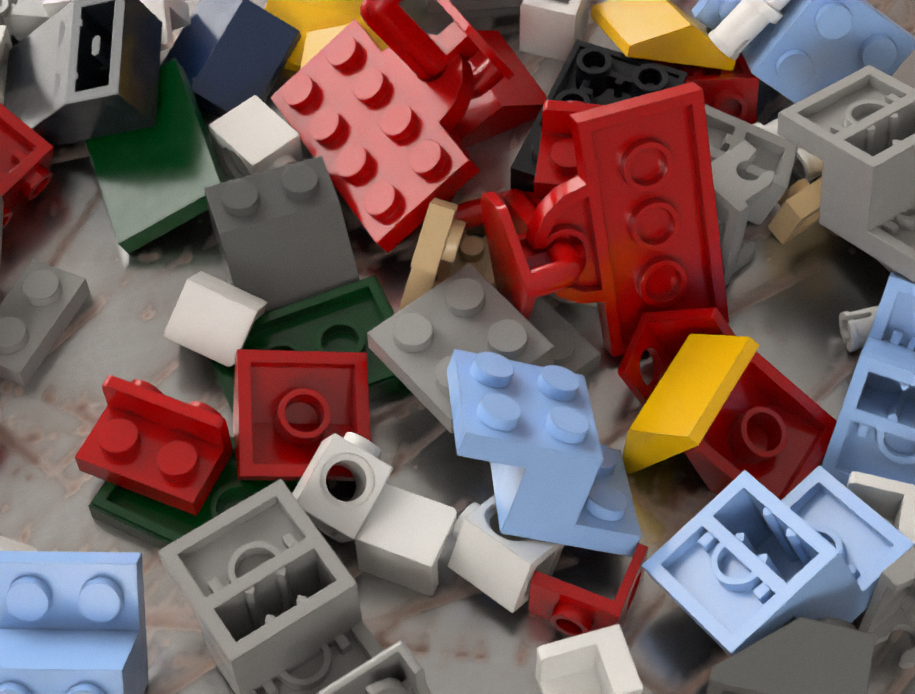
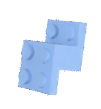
M699 0L693 7L692 13L697 20L710 29L715 30L742 0ZM790 0L782 9L784 16L776 24L769 22L741 53L754 76L792 102L797 103L868 65L892 76L915 49V37L869 4L867 0Z
M891 271L874 322L859 356L821 466L845 486L847 485L850 473L855 471L915 485V283L894 271Z
M454 349L447 368V378L457 456L490 462L500 533L633 557L642 536L621 450L609 448L599 441L585 376L573 373L569 369L557 365L541 367L508 360L504 356L493 352L477 354Z
M820 465L782 500H779L744 470L642 564V567L662 590L727 654L732 656L800 617L813 620L822 617H833L852 623L868 607L882 571L915 546V543Z
M0 551V694H144L149 682L142 553Z

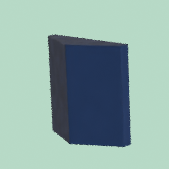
M200 0L190 15V25L183 27L160 66L175 58L185 69L199 109L221 117L254 95L263 102L265 101L298 44L301 34L299 30L250 0Z

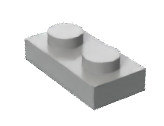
M36 259L30 262L0 304V377L26 387L90 294L85 278Z

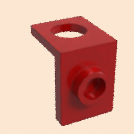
M717 308L643 312L617 371L618 375L642 406L647 402L689 334L736 336ZM645 350L649 351L654 362L653 378L648 385L643 381L640 373V359Z
M638 543L615 600L535 571L529 583L528 611L550 620V623L557 630L571 637L619 624L622 630L644 577L645 569L642 567V564L647 560L649 547Z

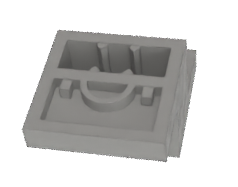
M868 65L778 112L777 134L823 160L819 224L915 283V89Z
M471 264L466 265L367 333L368 346L373 353L451 434L454 433L447 368L454 349L477 354L493 352L504 356L508 360L541 367L557 365L567 368L573 373L584 375L585 378L600 367L601 353L542 297L536 298L528 321Z
M282 479L158 550L163 567L198 618L210 656L235 694H316L384 651L362 621L356 581Z

